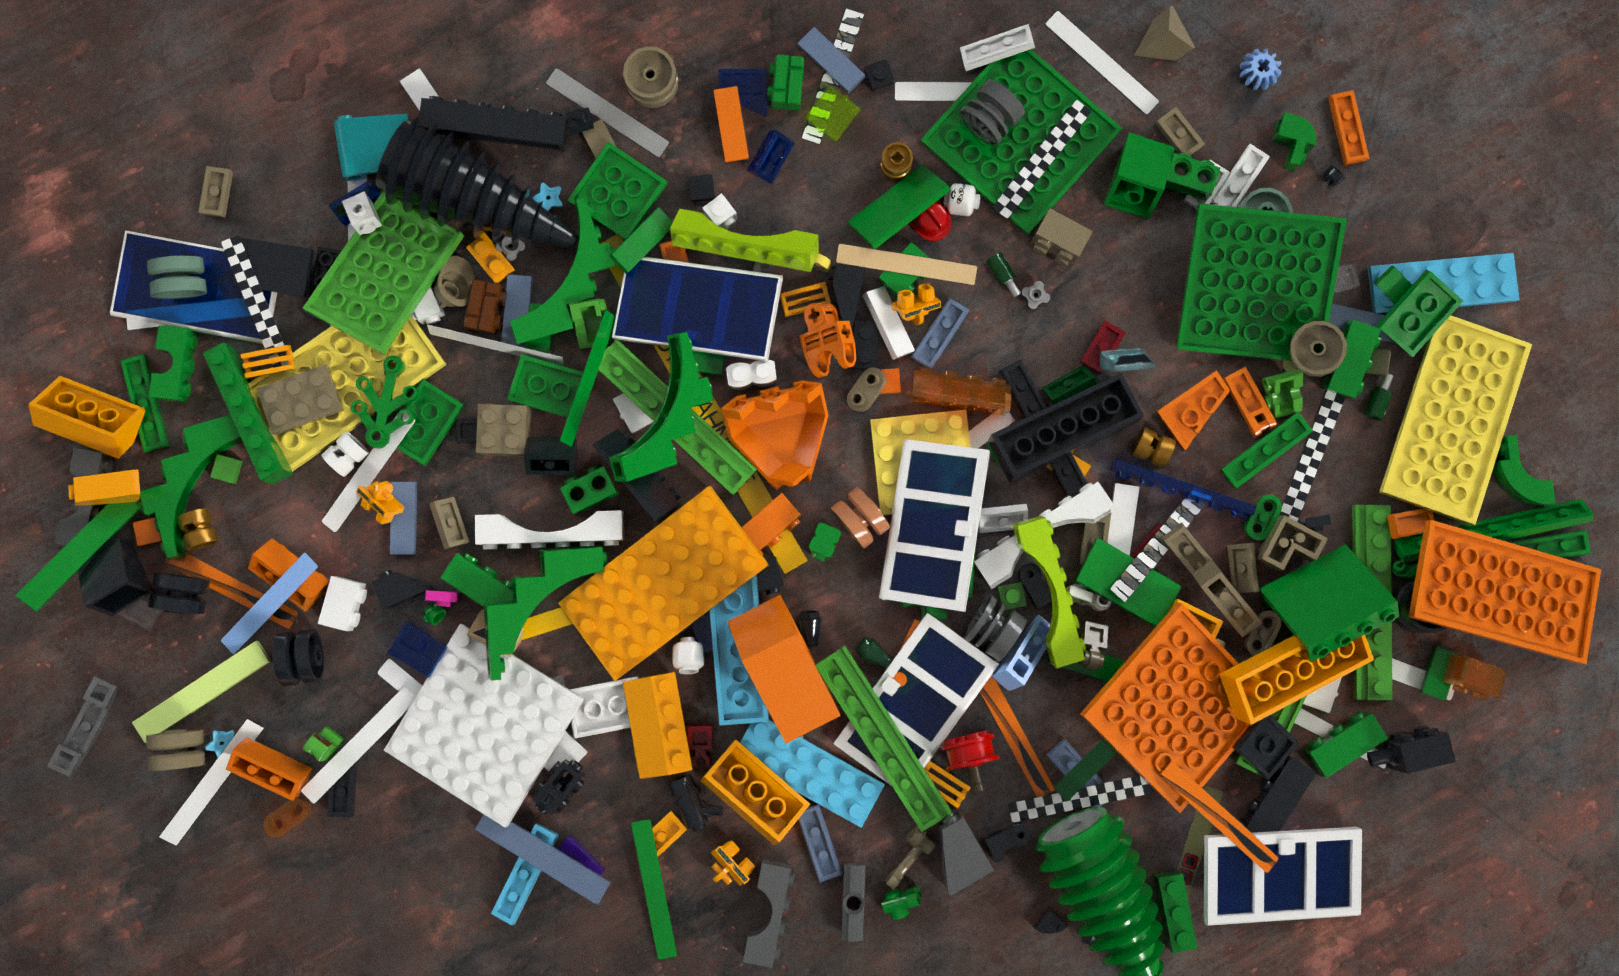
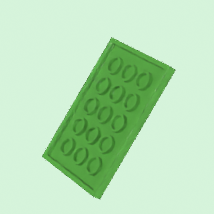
M382 191L374 203L382 226L368 234L359 235L357 231L354 232L303 309L323 322L385 355L439 275L441 267L447 263L464 235L462 232H456L453 227L447 224L440 227L437 219L432 216L423 220L420 216V210L417 208L411 212H405L402 200L393 205L387 204L385 191Z

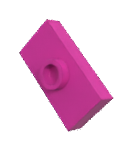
M426 590L425 600L436 601L435 606L450 607L451 602H461V592Z

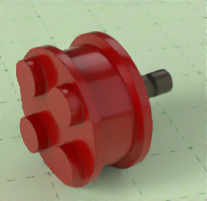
M989 730L944 740V746H941V749L946 751L949 762L946 770L949 771L962 767L964 769L969 768L975 793L985 791L979 766L983 765L984 762L1000 759L999 755L995 754L991 741L995 738L994 734L990 735Z

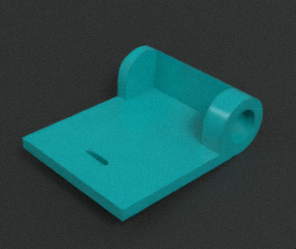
M407 114L352 118L350 115H343L338 117V120L334 122V129L343 180H363L367 178L368 174L377 173L381 158L397 128L404 121L408 120Z

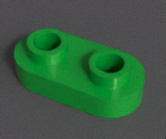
M1264 495L1256 501L1244 526V531L1248 538L1259 541L1269 536L1282 510V504L1278 497ZM1265 503H1268L1271 507L1269 512L1264 510ZM1255 524H1257L1260 527V531L1258 533H1255L1253 531V526Z

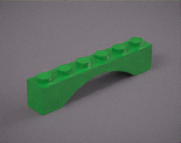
M224 342L204 352L203 355L260 480L273 485L293 475L285 454L275 441L257 408L248 385V380L245 378L244 373H246V370L243 368V363L237 350Z

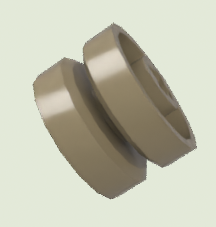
M649 46L637 49L629 55L624 64L623 76L633 100L646 108H658L669 103L678 90L679 81L673 59L666 51L658 47Z
M1313 321L1304 324L1296 331L1290 343L1289 355L1293 365L1304 374L1321 377L1332 373L1341 365L1346 356L1347 342L1344 334L1336 325L1327 321ZM1315 344L1323 346L1321 353H1316L1313 350Z
M176 729L146 735L147 749L163 750V753L153 754L147 758L148 771L173 770L205 765L204 751L188 750V747L199 746L204 743L203 730Z

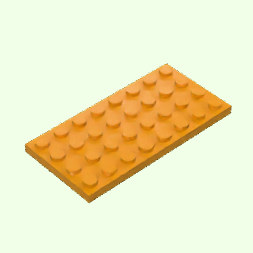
M708 486L604 567V572L594 574L558 602V604L613 680L616 681L769 566V564L713 488Z

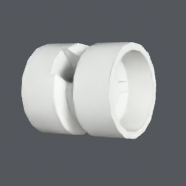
M345 431L336 440V446L331 445L321 455L329 466L343 477L354 468V462H361L369 454L367 448L348 431Z

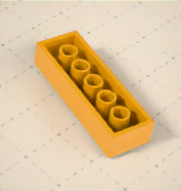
M1363 635L1351 641L1347 646L1340 647L1330 652L1327 656L1310 662L1307 650L1295 636H1292L1219 675L1235 719L1252 725L1368 664L1374 658L1366 635Z

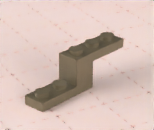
M1182 522L1162 537L1242 638L1262 624L1258 616Z

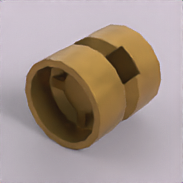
M894 142L886 146L882 153L880 165L881 172L885 178L896 182L901 181L910 173L913 160L911 149L906 144Z
M1143 427L1133 445L1131 456L1143 461L1149 459L1150 464L1164 469L1174 451L1176 440L1164 435L1158 437L1157 432Z
M209 508L193 510L177 517L181 531L186 532L183 539L187 550H196L219 542L216 529L210 526L213 520Z

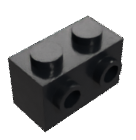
M528 437L524 452L526 475H575L578 461L576 438L572 447L560 441L561 437Z

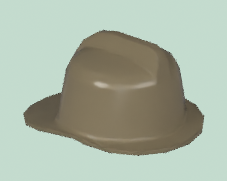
M451 256L440 269L438 279L434 285V294L440 302L441 308L446 306L464 307L468 304L472 280H475V273L470 263L462 257Z

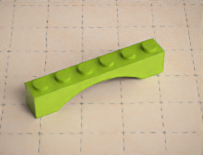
M679 209L670 227L672 246L811 272L819 253L818 234L794 230L772 236L742 235L719 227L703 213Z
M1037 516L1012 524L1018 548L1027 553L1038 564L1050 587L1052 619L1045 638V645L1051 665L1060 668L1085 660L1083 652H1086V647L1083 639L1078 636L1079 622L1077 616L1072 614L1070 605H1073V600L1070 592L1065 589L1066 574L1064 569L1060 568L1057 558H1060V553L1057 545L1052 542L1053 527L1051 522L1046 520L1045 517Z

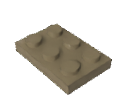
M326 364L257 389L272 435H278L344 411L329 366Z

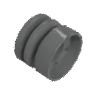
M987 80L977 91V99H970L967 106H964L959 114L965 125L978 138L987 144L997 146L1001 142L1002 137L1008 134L1007 126L1014 127L1024 116L1025 111L1020 101L1006 87L996 81Z
M991 596L977 609L971 618L964 639L970 642L977 634L978 637L974 643L975 647L982 645L985 640L988 641L985 653L1000 662L1020 636L1026 625L1027 618L1015 610L1011 611L1006 617L1002 616L1005 604L1001 603L994 611L993 608L997 599Z

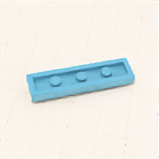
M539 823L535 824L531 831L532 834L554 846L559 834ZM519 857L491 914L510 925H514L541 870Z

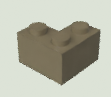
M1285 515L1278 516L1269 536L1263 540L1255 556L1256 561L1275 571L1285 569L1292 553L1307 561L1317 560L1328 538Z

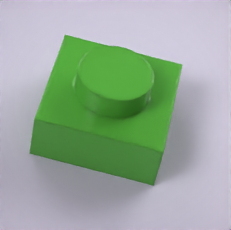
M1022 582L997 587L1000 604H1005L1004 610L1027 606Z

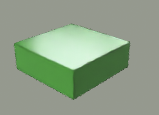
M217 454L210 477L236 484L243 461Z

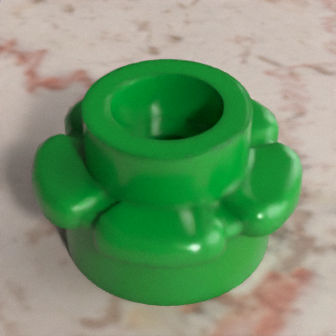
M431 603L423 611L425 614L423 620L425 622L428 621L431 625H436L445 617L446 610L443 609V606H435V603Z

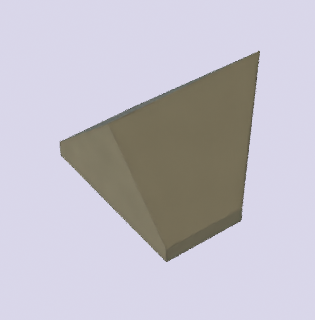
M1170 6L1152 20L1134 56L1176 61L1195 48L1173 6Z

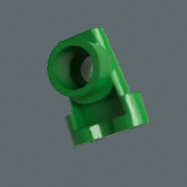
M918 886L909 888L904 892H900L898 889L892 890L885 894L886 897L883 898L881 904L884 912L889 913L892 920H899L909 915L910 908L920 906V900L922 899L921 891Z

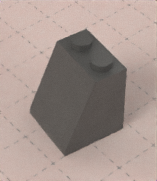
M952 811V814L947 815L938 823L944 884L950 896L993 872L994 869L960 812L955 813Z

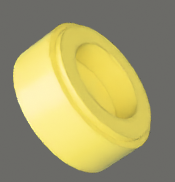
M818 253L813 267L823 272H829L832 261Z

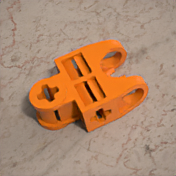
M809 304L804 312L808 332L799 335L804 357L811 372L818 378L827 376L832 354L842 368L847 369L854 366L856 362V348L850 321H839L837 309L833 304Z

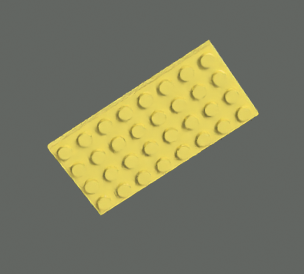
M411 315L385 355L331 326L292 353L295 369L258 376L248 385L257 408L271 432L257 389L325 364L329 366L344 411L278 435H272L285 454L293 472L335 443L345 431L351 432L363 423L360 417L351 411L352 402L355 400L363 401L367 404V412L371 417L377 414L365 393L357 389L356 380L361 376L371 379L373 388L381 399L387 373L384 370L383 364L387 357L397 356L405 362V371L396 377L392 400L403 394V389L406 386H417L422 379L426 380L447 364ZM392 361L390 363V369H394L396 367L395 361ZM364 380L361 383V387L366 388L368 382ZM362 404L356 406V411L360 412Z
M1450 316L1427 342L1379 493L1471 526L1476 525L1532 344Z

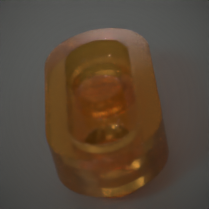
M296 797L294 801L289 800L269 814L263 823L266 834L274 838L283 836L306 820L311 813L309 801L303 797ZM297 805L302 807L301 814L296 812ZM277 819L282 822L281 828L276 826Z

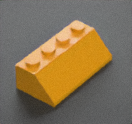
M59 376L28 404L33 426L118 459L134 444L145 414V408L62 376Z
M675 672L622 681L639 779L691 771L692 765Z
M736 739L700 780L773 845L780 843L810 805L809 802Z

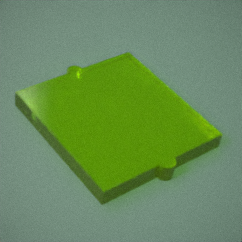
M830 85L806 115L805 119L818 128L819 133L823 132L836 143L861 109L851 102L847 95H842Z

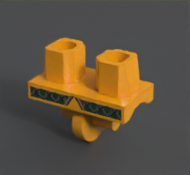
M928 283L919 285L918 295H914L910 290L899 291L897 301L891 303L893 311H898L901 318L906 321L912 320L915 325L924 322V316L928 315V311L941 307V301L935 297L934 288Z
M375 481L370 486H359L356 493L362 497L360 505L368 511L376 510V520L380 524L392 522L394 515L403 513L404 506L391 494L393 485L390 482L383 481L379 483Z
M732 840L716 847L710 852L720 863L719 865L715 862L711 866L717 873L713 880L716 883L722 879L729 885L733 881L729 877L730 875L741 886L750 880L748 876L754 870L755 865L747 857L738 865L734 862L732 857L740 849Z

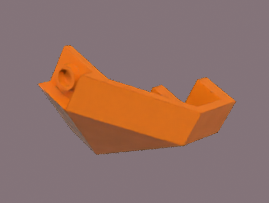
M801 380L793 382L794 387L780 390L779 386L761 390V395L746 398V394L736 396L721 408L729 440L776 490L780 489L783 485L794 487L800 481H811L829 416L821 383Z

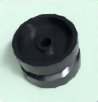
M154 572L152 585L155 588L167 590V593L154 592L150 594L148 607L176 614L205 613L206 601L202 598L192 597L191 594L208 593L210 580Z
M1415 580L1404 582L1395 589L1392 596L1398 601L1399 617L1394 621L1400 628L1412 633H1436L1446 629L1443 626L1408 617Z
M315 629L300 630L297 635L293 632L276 634L273 642L272 657L278 682L283 687L298 685L301 680L305 684L320 682L324 674V651L318 632Z

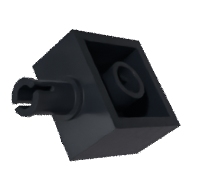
M1429 726L1416 727L1413 729L1414 732L1405 734V732L1392 733L1390 738L1383 742L1384 749L1367 752V759L1371 767L1388 763L1390 769L1407 774L1454 763L1456 760L1449 733L1439 731L1438 728H1429Z

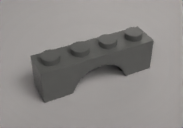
M73 448L69 472L74 476L82 477L111 473L113 469L112 456L101 452ZM103 504L80 506L70 517L60 519L54 544L66 546L103 509Z
M762 860L757 888L769 898L772 905V915L764 927L748 933L743 959L744 963L772 968L773 961H779L781 946H777L778 936L783 937L786 922L781 921L783 911L788 912L790 897L786 896L788 887H793L795 872H791L790 864Z

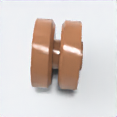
M857 486L848 493V500L854 509H851L846 502L839 500L831 507V510L856 542L865 549L873 542V536L867 529L868 526L876 534L882 535L890 528V525L872 499L867 497Z

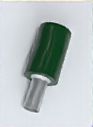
M999 252L989 258L986 263L1001 286L1006 284L1013 297L1021 294L1013 281L1016 275L1003 254Z
M1384 375L1380 387H1374L1364 414L1366 417L1382 421L1392 392L1388 389L1393 375Z

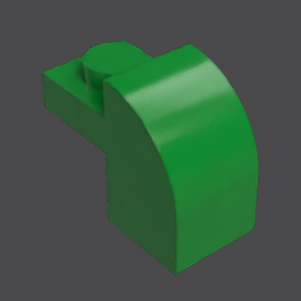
M1284 112L1277 121L1272 142L1290 147L1284 169L1293 172L1300 165L1302 166L1307 152L1316 145L1317 138L1316 132L1308 120Z

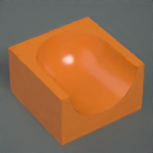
M781 594L727 621L742 663L785 743L841 716Z

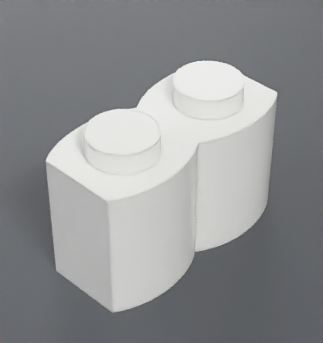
M758 360L752 364L734 363L726 368L728 385L732 390H746L753 385L756 387H769L777 383L775 363L772 360Z

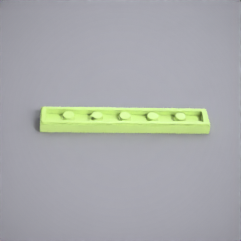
M255 641L133 721L132 724L144 743H146V735L163 733L162 731L168 730L271 662L260 642Z

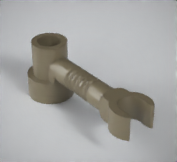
M918 826L909 833L906 839L913 846L912 850L903 859L902 863L885 879L886 884L892 889L897 887L908 868H910L911 864L915 862L922 852L929 854L936 845V842L926 835V831L921 832Z

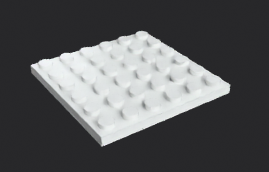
M460 624L384 751L506 828L509 826L584 698L513 654L511 657L505 654L500 655V658H504L505 672L501 673V680L491 681L488 678L486 645L467 636L470 628Z

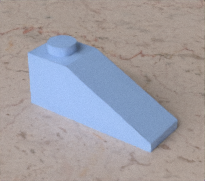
M1037 615L1016 640L1006 656L999 662V666L991 676L1008 691L1024 686L1046 650L1045 638L1048 634L1050 623L1042 616Z

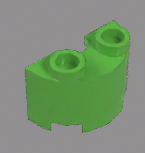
M597 298L570 303L569 307L576 328L579 348L593 347L604 312L607 310L605 299Z
M1290 370L1262 379L1266 395L1263 399L1275 419L1302 411L1303 397L1299 389L1303 386V372L1301 370Z

